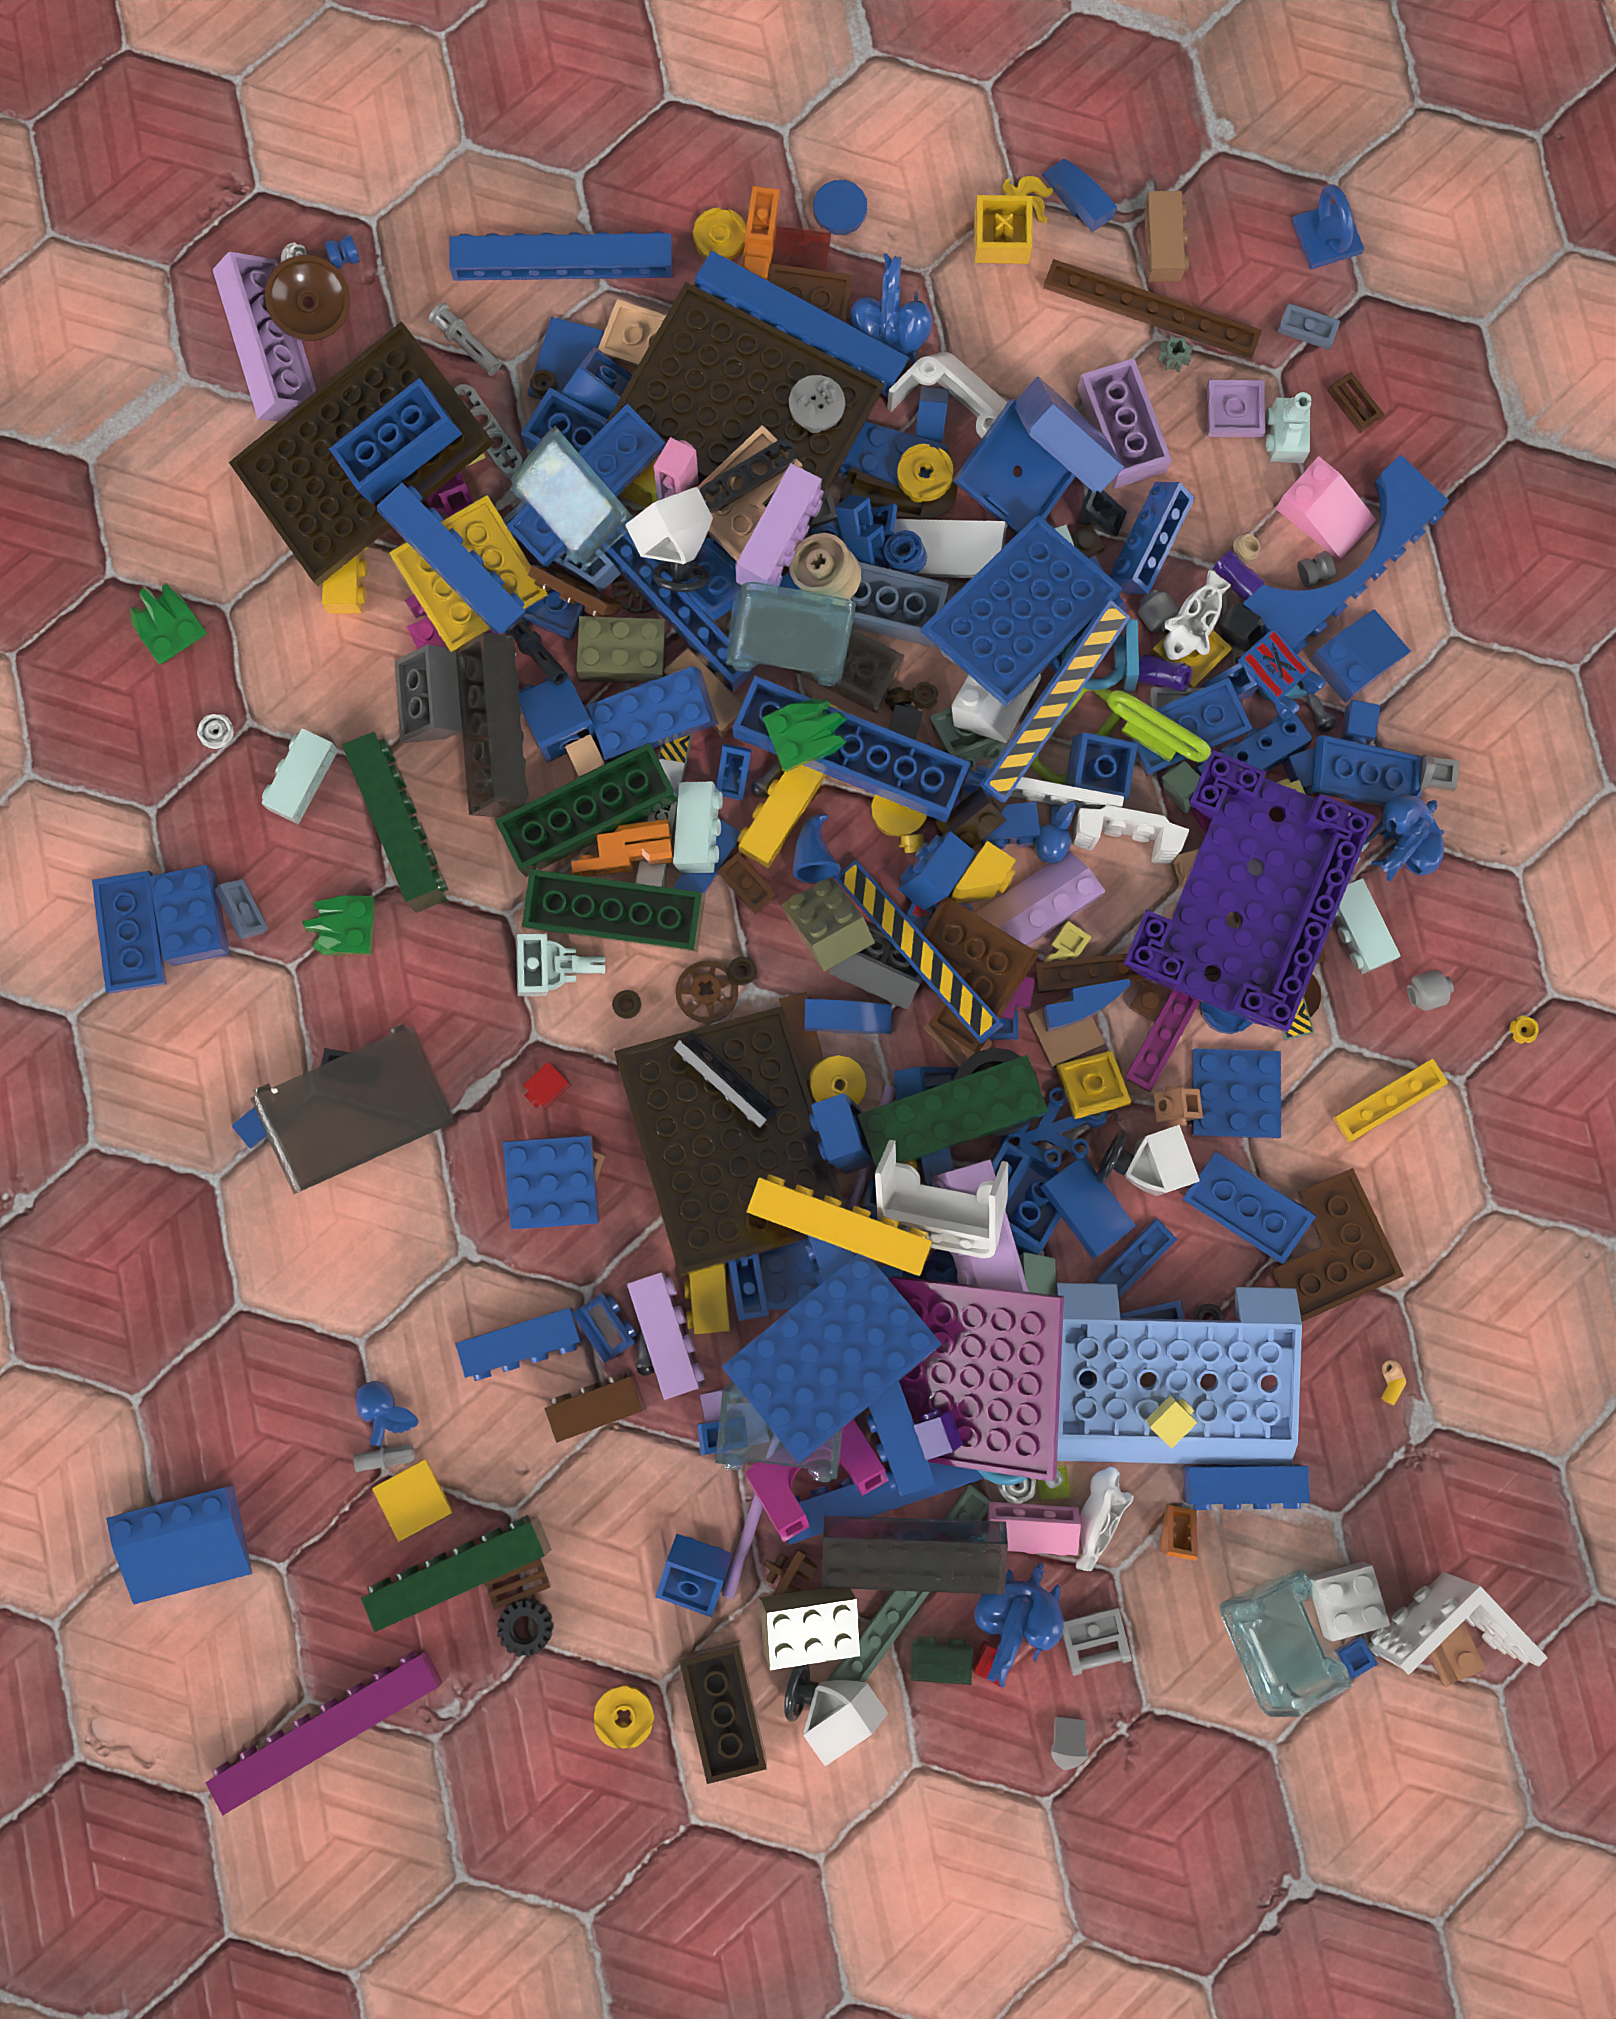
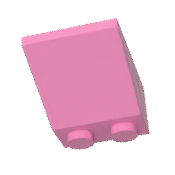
M1319 456L1283 495L1276 507L1277 511L1339 561L1344 558L1376 521V518L1343 476Z

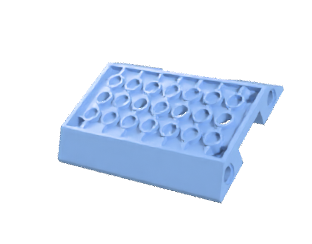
M1056 1283L1057 1295L1064 1296L1057 1461L1260 1466L1291 1465L1298 1445L1302 1322L1295 1288L1235 1287L1234 1316L1239 1321L1120 1318L1117 1284ZM1085 1371H1092L1096 1375L1094 1383L1089 1386H1084L1079 1382L1080 1375ZM1146 1372H1152L1156 1376L1155 1383L1150 1387L1140 1385V1377ZM1208 1373L1214 1374L1216 1377L1215 1385L1209 1389L1202 1388L1200 1385L1202 1376ZM1266 1375H1273L1276 1378V1384L1270 1390L1261 1388V1380ZM1170 1395L1177 1401L1183 1398L1195 1410L1191 1415L1197 1421V1424L1172 1449L1145 1421Z

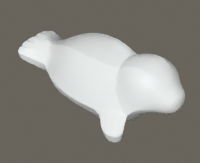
M1209 570L1207 573L1206 585L1190 594L1176 617L1165 621L1164 626L1170 632L1164 640V649L1167 657L1171 660L1183 658L1195 649L1202 655L1208 654L1210 650L1208 636L1220 615L1222 594L1231 586L1226 580L1219 578L1212 570Z
M1114 1467L1101 1470L1092 1477L1090 1484L1091 1495L1080 1514V1539L1083 1552L1076 1563L1077 1569L1092 1571L1100 1555L1112 1539L1123 1512L1133 1501L1134 1496L1131 1493L1121 1492L1119 1486L1120 1473Z

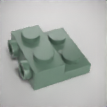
M952 707L929 716L930 723L942 744V751L970 762L968 770L972 769L976 762L982 759H997L1005 748L1004 742L955 727Z

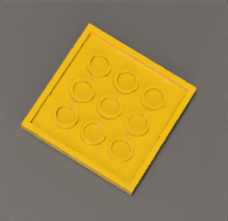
M488 495L441 522L448 531L453 528L462 537L464 542L461 544L468 552L474 550L483 559L484 563L482 566L489 573L494 571L504 581L505 584L502 587L509 594L514 592L525 604L522 607L523 609L548 596L546 590L534 584L535 579L527 576L531 565ZM407 542L389 552L392 560L450 652L456 651L491 630Z

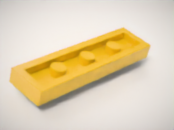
M1432 1058L1332 1119L1347 1143L1447 1085L1448 1081Z

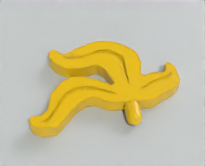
M1035 176L1022 177L1017 188L1009 184L1010 179H1006L1002 189L1007 196H1027L1031 192L1039 195L1032 196V208L1037 221L1046 223L1048 218L1044 216L1045 205L1041 197L1052 195L1053 188L1048 189Z

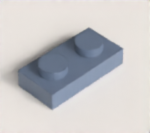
M1288 303L1277 333L1330 350L1340 320Z
M243 879L218 885L215 892L240 940L264 934L269 929Z

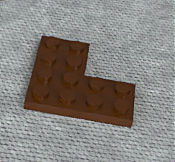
M949 897L942 899L922 932L999 1019L1039 955V952ZM943 1001L929 1022L977 1054L986 1042L984 1041L981 1044Z
M1353 1168L1298 1192L1304 1207L1316 1214L1312 1224L1323 1246L1272 1268L1270 1271L1278 1288L1296 1289L1301 1322L1404 1276Z

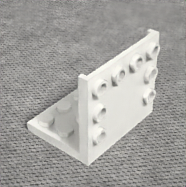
M1442 1572L1428 1587H1421L1413 1596L1415 1600L1407 1608L1404 1606L1397 1610L1392 1616L1394 1621L1386 1629L1380 1628L1371 1637L1372 1642L1368 1645V1648L1375 1656L1379 1655L1400 1667L1409 1675L1466 1620L1472 1627L1476 1625L1484 1632L1481 1637L1494 1650L1498 1649L1503 1654L1508 1653L1513 1659L1518 1658L1524 1664L1530 1662L1538 1667L1547 1659V1656L1481 1586Z

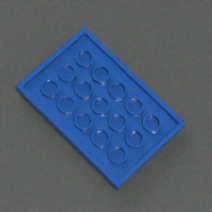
M1037 514L922 627L921 633L1003 706L1007 707L1090 624L1105 600L1111 599L1113 601L1121 593L1122 587Z
M857 1254L721 1367L797 1463L800 1464L942 1344L873 1260L864 1255Z

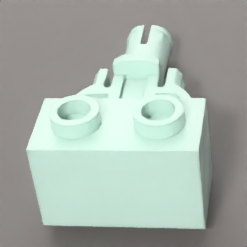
M1298 393L1295 398H1276L1273 406L1268 408L1266 424L1270 425V434L1267 435L1266 451L1270 452V462L1304 463L1310 452L1311 396L1308 393Z
M517 934V996H547L548 991L561 987L565 982H576V976L565 975L605 974V965H592L604 964L605 956L575 955V948H564L557 942L547 940V934Z

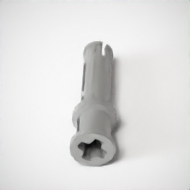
M440 303L432 310L428 320L431 324H436L445 333L447 340L455 341L489 376L494 375L500 369L502 363L466 329L467 326L463 319H458L449 311V306L446 303ZM472 344L483 355V357H481L469 345Z

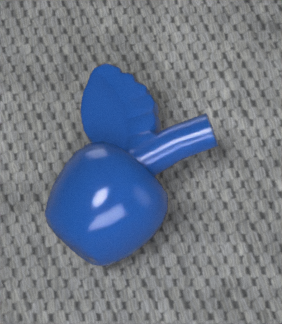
M1068 802L1062 807L1056 804L1050 807V825L1041 826L1040 835L1036 836L1034 840L1035 853L1040 860L1048 863H1059L1068 853L1072 838L1067 828L1072 821L1076 802Z
M367 1382L357 1390L356 1407L358 1415L366 1422H373L371 1445H382L385 1429L393 1433H403L418 1425L419 1420L411 1411L404 1407L394 1406L393 1395L383 1382Z

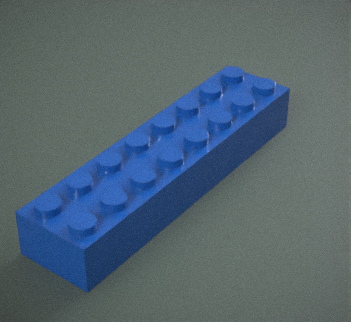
M754 676L734 723L733 737L777 755L763 717L787 705L812 699ZM828 707L826 715L841 712L847 718L834 732L836 736H843L847 742L833 754L818 761L812 760L803 764V766L942 822H947L970 762L834 707Z

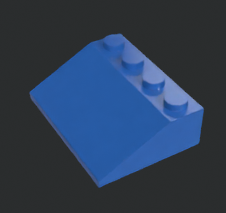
M234 1485L106 1518L112 1550L133 1605L253 1574Z

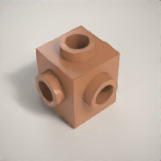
M1183 1085L1165 1086L1164 1092L1154 1093V1109L1157 1122L1169 1123L1170 1128L1177 1125L1184 1127L1187 1126V1121L1203 1118L1200 1089L1183 1088Z

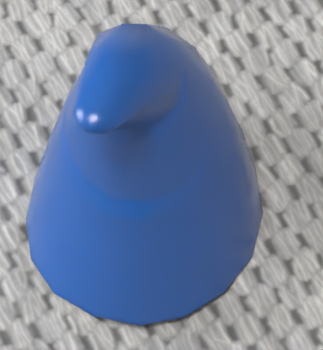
M815 814L808 818L798 834L794 853L793 875L799 881L816 884L829 877L835 878L841 871L840 864L825 845L821 832L822 823L829 817L827 814Z

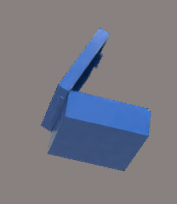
M1037 376L1017 400L1009 399L952 481L997 520L1005 521L1007 528L1017 535L1037 514L1045 520L1075 476L1094 493L1097 490L1101 493L1124 466L1108 439ZM1017 465L1022 470L1021 475L1018 477L1013 474V468Z

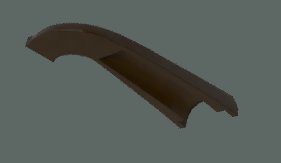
M850 467L839 503L850 495L870 498L871 509L894 503L897 505L896 516L922 519L934 518L946 513L952 507L957 496L958 485L951 482L950 488L938 499L914 502L900 487Z

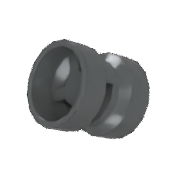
M1327 551L1316 554L1312 560L1305 558L1297 563L1299 577L1307 588L1316 585L1318 580L1327 581L1336 575L1334 562Z

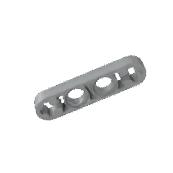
M467 384L457 386L454 390L459 397L461 395L469 397L473 406L470 410L475 417L477 415H485L488 418L487 423L482 426L491 438L498 436L503 439V443L499 448L490 447L486 450V453L504 477L509 479L519 477L524 470V463L515 446L475 389ZM507 453L508 458L511 462H515L516 467L511 469V467L507 466L502 455Z

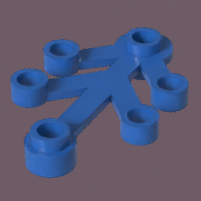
M1060 1087L1050 1091V1102L1047 1107L1048 1114L1043 1115L1037 1129L1026 1132L1030 1124L1029 1122L1018 1132L1002 1136L1000 1138V1146L1005 1140L1009 1142L1011 1139H1017L1020 1143L1015 1146L1028 1156L1044 1162L1048 1168H1057L1061 1164V1153L1053 1148L1045 1151L1032 1145L1033 1143L1042 1140L1071 1152L1076 1158L1086 1157L1089 1152V1144L1086 1140H1072L1060 1135V1133L1085 1124L1092 1128H1100L1107 1122L1108 1111L1101 1112L1102 1114L1098 1117L1089 1115L1074 1119L1071 1116L1054 1122L1060 1107L1067 1101L1065 1092ZM1061 1094L1063 1099L1056 1101L1053 1099V1096ZM1077 1145H1083L1085 1151L1077 1152L1074 1148ZM1055 1155L1058 1160L1056 1162H1049L1047 1157Z

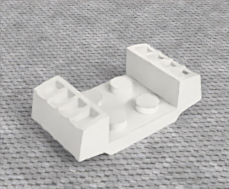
M1110 805L1102 809L1080 808L1072 823L1073 845L1090 851L1093 850L1100 839L1101 830L1104 831V834L1113 837H1120L1121 834L1132 836L1133 840L1139 842H1149V839L1155 840L1151 862L1160 864L1172 863L1182 850L1189 829L1169 823L1165 816Z

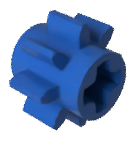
M978 765L976 771L969 770L963 790L970 792L969 795L981 786L980 783L991 768ZM982 787V789L991 797V794Z

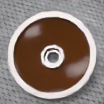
M298 255L284 260L271 272L265 287V303L271 319L285 334L298 340L317 341L333 335L342 327L350 309V293L343 275L334 265L316 256ZM310 299L314 304L312 307H305L303 302Z

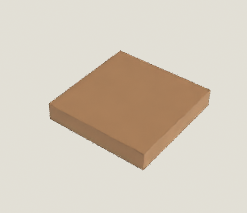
M1068 996L1052 1004L1070 1001V998ZM1043 1008L1027 1015L1051 1068L1105 1044L1092 1016L1068 1027L1047 1032Z

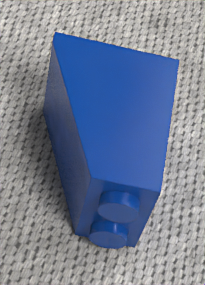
M569 676L561 685H554L547 677L545 682L537 686H526L520 690V694L515 696L547 763L568 754L565 746L591 734L594 741L598 740L594 725Z

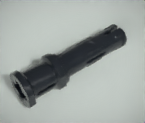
M521 617L505 633L506 636L517 643L518 650L522 654L529 655L554 685H561L566 681L567 673L541 644V636L537 632L532 631L529 628L528 621Z

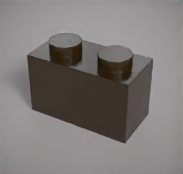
M980 786L951 810L946 823L939 820L936 824L943 835L951 831L972 849L1003 824L1006 819L997 804Z

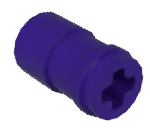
M1230 550L1215 564L1213 570L1218 576L1231 584V589L1245 602L1266 582L1251 568L1249 569L1238 558L1239 556L1236 553L1234 554Z
M1146 654L1141 657L1139 661L1138 682L1154 686L1161 685L1176 691H1185L1188 688L1192 677L1191 666L1186 665V663H1175L1164 658Z

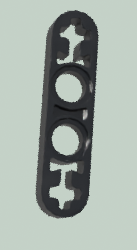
M787 439L778 440L703 485L699 491L704 501L706 500L707 493L714 496L720 492L719 485H722V489L727 497H724L723 492L718 494L714 504L710 501L705 502L710 513L723 509L784 472L790 463L794 465L796 461V447ZM782 449L784 452L790 451L789 459H785L783 456L775 460L776 467L773 468L771 461L779 456V450ZM762 462L767 466L768 470L764 475L758 476L752 472V465ZM732 477H738L743 481V486L739 490H731L727 486V481Z

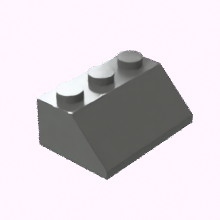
M427 644L395 660L401 742L441 740L461 733L463 720L460 708L456 651L450 652L448 648Z
M866 922L875 943L831 967L829 973L837 976L842 981L852 983L868 993L875 994L896 1006H901L908 1010L923 978L877 927Z

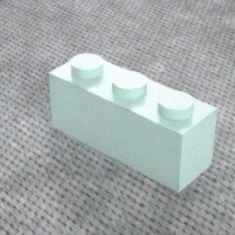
M303 728L299 734L294 735L289 744L290 751L286 759H282L279 762L272 785H267L262 795V804L269 811L298 825L338 752V749L332 742Z
M713 781L679 782L673 864L680 873H714V864L718 863L719 849L716 845V836H719L721 833L718 809L722 808L723 796Z
M1362 878L1348 884L1335 920L1339 926L1337 931L1343 943H1347L1351 951L1350 959L1353 966L1357 970L1360 969L1363 975L1396 960L1401 955L1364 879Z

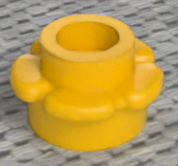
M924 835L901 836L899 848H905V853L917 852L925 844Z
M1522 1015L1517 1017L1516 1021L1511 1022L1509 1030L1513 1034V1039L1522 1044L1524 1042H1533L1537 1038L1539 1027L1534 1019ZM1522 1027L1526 1028L1525 1033L1522 1032Z

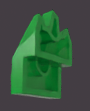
M167 583L162 587L163 595L161 597H157L144 586L139 595L145 608H130L131 624L159 665L208 634L182 596Z
M812 699L793 703L763 717L783 771L789 772L812 760L818 761L827 757L847 742L843 736H836L834 734L835 729L844 723L847 718L841 712L826 715V711L830 706L829 701Z
M343 895L313 902L314 908L319 911L320 917L302 921L306 931L319 933V937L313 942V948L323 955H372L375 897Z

